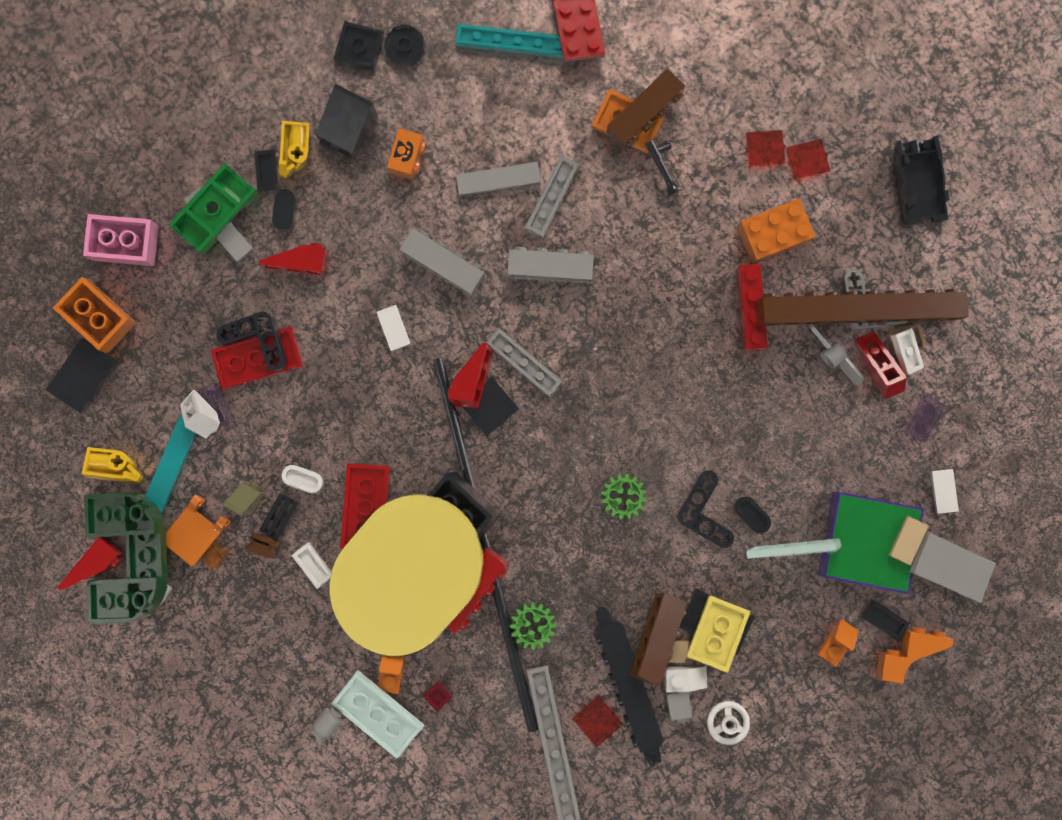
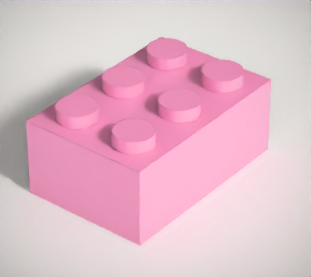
M88 214L83 256L92 261L155 266L159 225L151 219Z

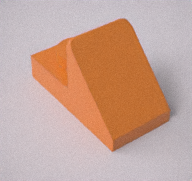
M840 618L817 654L837 667L848 649L854 650L859 631Z
M382 655L378 687L384 692L399 694L405 655Z

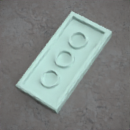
M840 539L755 546L746 551L747 559L837 551L841 548Z
M359 670L331 703L332 706L396 759H398L424 727L422 722Z

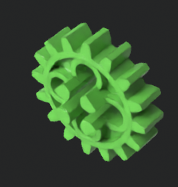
M617 474V480L612 477L609 478L611 484L605 483L604 487L607 490L601 492L606 497V499L601 500V503H607L608 505L605 507V511L611 509V516L613 517L617 513L621 520L623 515H626L627 519H631V513L638 516L637 509L644 510L641 502L647 501L646 498L642 497V494L647 493V490H641L640 488L643 482L637 484V477L634 476L632 479H629V474H626L624 478ZM627 482L629 483V489L626 490V494H636L638 501L632 502L630 499H626L624 501L626 509L620 511L618 506L622 503V499H612L610 492L623 493L622 483Z
M534 602L530 603V607L522 604L523 610L521 611L516 608L515 611L518 615L510 617L514 620V624H510L509 627L515 630L511 633V636L518 637L515 641L517 644L523 641V648H527L528 644H530L532 650H535L536 644L543 648V641L550 643L551 641L548 636H555V633L551 631V628L556 627V624L551 623L555 616H548L550 609L542 610L543 604L539 603L537 608ZM527 612L532 613L531 620L535 623L539 622L542 617L546 619L544 625L535 626V630L540 633L538 640L534 639L535 633L531 629H527L524 634L519 632L520 627L531 625L530 621L525 618Z

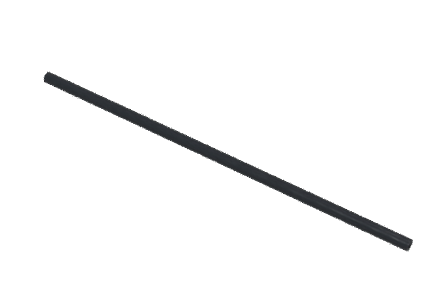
M443 357L433 360L462 476L477 491L456 406L448 399L450 383ZM487 531L479 540L482 552L488 547L492 549ZM497 579L493 584L496 588L492 593L527 730L530 733L537 731L538 726L515 636H511L513 628L509 627L511 621L500 579Z

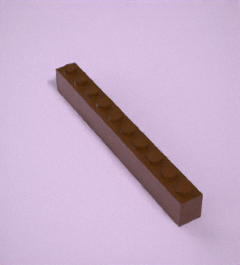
M938 289L925 290V293H919L918 290H907L905 293H899L898 290L886 291L885 294H878V291H867L865 294H858V291L845 292V295H838V292H826L825 295L809 292L805 293L804 296H797V293H785L784 296L776 297V293L763 294V297L756 301L758 326L951 321L969 317L967 292H958V289H947L945 292H938Z

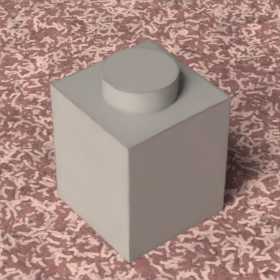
M665 691L668 716L671 721L684 723L688 721L687 718H693L689 692Z

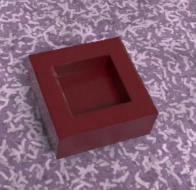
M439 680L423 694V697L438 712L453 698V695Z

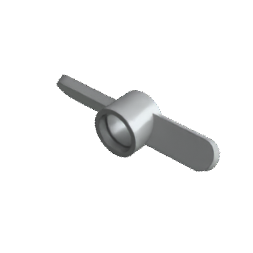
M817 324L809 325L826 347L820 353L823 361L833 369L839 366L852 383L861 385L864 382V377L848 359L844 349L836 342H831Z

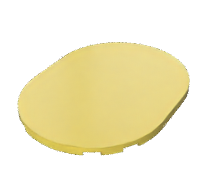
M418 494L407 495L381 506L343 548L332 569L330 600L334 614L343 630L362 647L388 656L411 654L432 643L468 604L479 586L483 566V552L476 530L459 509L440 498Z

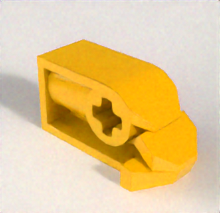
M282 120L279 176L288 178L307 164L310 123ZM296 153H300L299 159H295Z
M87 447L82 475L87 478L131 483L133 485L139 484L143 478L142 474L136 469L138 466L134 460L124 452Z

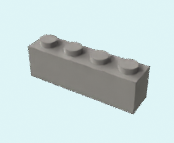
M412 229L399 249L401 253L472 297L485 278V274L482 271L483 268L474 262L472 264L466 262L465 257L457 251L454 253L447 250L448 246L439 240L434 242L429 239L430 235L425 231Z
M514 247V250L509 249L508 278L591 284L594 255L589 254L588 251H577L576 254L568 253V250L558 249L556 252H547L545 248H535V251H529L525 247Z

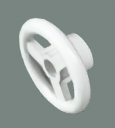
M725 701L711 709L707 718V727L710 735L717 742L733 745L742 741L748 734L750 719L747 711L740 704ZM731 708L741 714L744 722L743 727L732 716ZM721 709H724L725 717L721 724L714 727L715 715ZM731 720L732 726L726 727V722ZM722 731L730 735L739 732V734L733 738H724L719 735V733H721Z

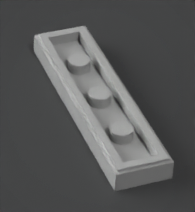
M562 155L560 156L524 228L525 231L542 239L544 238L580 166L579 163Z
M538 162L456 174L459 197L541 184Z
M199 186L195 191H193L189 196H187L184 199V201L188 203L198 193L201 187ZM215 203L208 207L209 213H215L218 210ZM231 222L216 237L238 263L254 251V248Z
M500 328L486 342L496 354L548 398L563 383L562 380Z

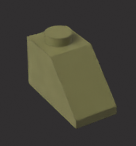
M252 481L249 484L241 483L223 505L241 516L253 515L265 493L260 491L261 486Z

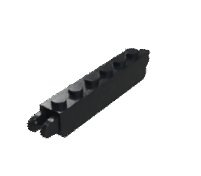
M602 606L596 610L599 625L596 626L597 632H594L597 644H602L604 652L601 653L605 666H610L612 673H609L608 676L612 686L616 685L619 691L618 694H615L619 707L624 706L626 714L623 715L626 727L632 728L634 735H631L630 738L634 749L639 748L640 753L644 754L649 766L662 762L659 747L662 746L664 739L643 681L629 676L635 658L621 621L612 620L607 608Z

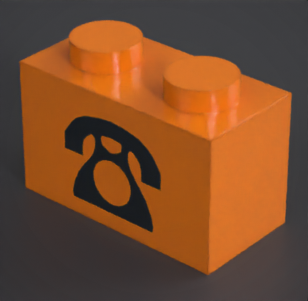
M401 128L398 129L387 165L390 174L413 180L415 174L418 175L421 162H419L420 155H424L427 146L422 134Z

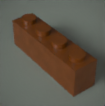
M667 68L607 125L606 133L623 150L628 145L632 147L638 141L639 134L643 131L645 133L648 132L654 125L653 121L657 117L661 119L669 111L668 107L672 103L677 104L683 98L685 85Z
M666 593L655 594L629 676L651 685L661 686L667 675V664L673 656L674 642L680 634L679 626L681 620L686 615L685 607L687 602Z

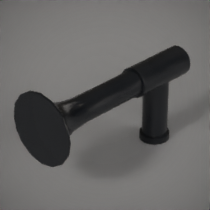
M654 140L647 142L645 145L666 183L668 190L666 198L685 189L679 187L674 182L660 154L672 148L671 142L665 141L656 146Z

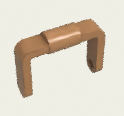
M908 323L896 326V329L887 332V339L892 354H896L890 335L906 328L916 329L921 347L926 346L920 324L910 325Z

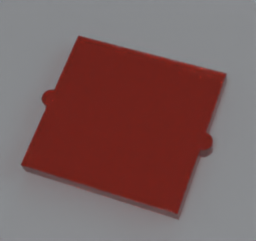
M783 130L746 132L747 148L745 151L748 152L749 167L786 163L784 150L786 145L784 144Z
M822 139L786 148L789 158L788 166L792 169L795 181L831 171L827 160L828 153L825 152Z
M599 695L587 705L584 704L583 709L572 718L596 748L607 738H612V734L623 725L621 720Z

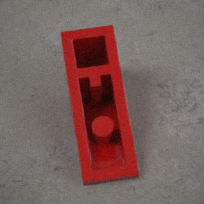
M311 243V245H302L259 260V265L264 269L325 276L329 252L322 244Z
M872 331L856 338L855 343L874 383L884 398L888 399L904 392L907 377L876 333Z
M483 342L453 379L452 386L448 389V399L454 406L479 409L493 353L488 343Z
M98 537L57 589L60 591L70 589L112 568H117L123 561L121 557L126 552L108 537Z

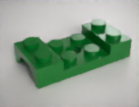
M224 163L168 225L187 240L197 251L205 255L218 241L216 237L243 208H248L258 197L259 193ZM212 203L218 204V210L215 213L208 212V207Z

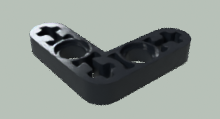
M261 311L218 328L216 333L218 341L228 345L257 335L267 367L271 370L281 371L287 366L286 352L273 314ZM264 317L268 318L266 325L261 324V321L264 320ZM245 322L250 324V331L247 334L242 332V325ZM227 331H229V332H234V331H236V333H237V334H234V333H233V334L229 335L228 338H224V335L227 334ZM270 335L275 338V344L272 347L266 344V339ZM276 358H280L278 365L273 364Z
M711 470L703 471L698 476L677 513V520L681 525L715 545L728 548L734 542L733 533L701 514L718 484V476L715 472ZM710 474L712 475L711 480L713 484H707L705 489L709 491L706 493L704 490L698 489L697 486L699 484L703 487L705 483L703 476H709ZM695 492H700L703 495V502L701 504L693 503L692 495ZM687 503L692 507L698 508L697 512L692 510L690 513L691 521H683L682 513H687L690 507H686ZM704 521L711 524V530L706 534L700 531V524ZM716 526L719 528L716 532L723 535L727 533L728 542L721 544V539L714 535L713 539L710 538L714 534Z

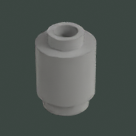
M334 707L331 709L325 708L313 723L312 734L321 741L330 738L342 723V714Z

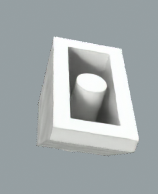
M192 390L180 404L184 425L193 432L207 438L217 430L220 424L218 415L197 391Z
M706 665L667 666V675L664 680L666 692H690L707 688Z

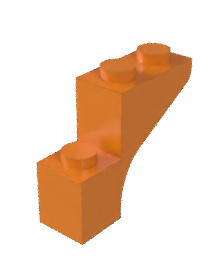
M912 627L911 630H906L903 634L901 654L900 651L887 649V652L879 651L876 677L884 681L904 684L906 671L914 661L952 647L954 639L947 637L946 632L933 630V634L925 633L923 628Z

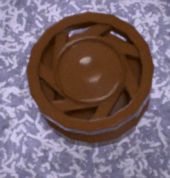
M252 532L250 536L252 539L251 543L247 544L246 549L257 555L275 559L277 554L275 550L280 546L281 542L266 535Z

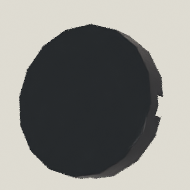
M402 24L395 26L386 35L384 41L386 55L391 62L398 66L407 67L414 65L421 60L425 53L424 37L412 25Z

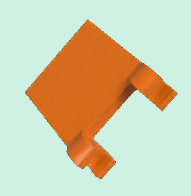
M200 495L193 496L186 509L166 532V546L192 567L195 566L217 537L232 522L227 517L221 516L214 525L197 510L206 501Z

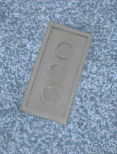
M926 532L910 572L981 603L996 563L932 533Z

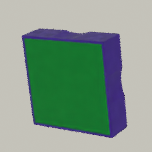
M832 492L825 540L840 539L841 548L837 551L821 552L817 575L909 594L913 575L910 572L912 564H905L889 556V553L906 516L922 522L924 509L843 492Z

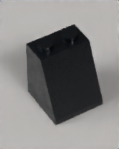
M335 84L315 133L319 144L327 149L332 147L338 150L337 153L346 159L349 157L356 159L378 119L374 104Z

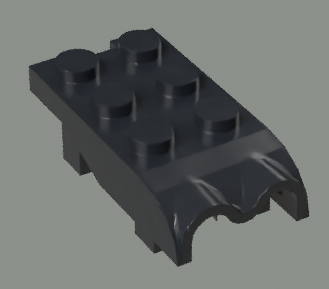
M938 135L924 141L913 140L901 143V140H899L895 144L894 161L905 227L920 225L922 220L931 219V223L943 222L949 219L946 203L950 198L948 190H945L943 156Z

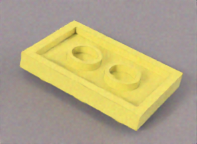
M709 595L686 656L728 673L751 611Z

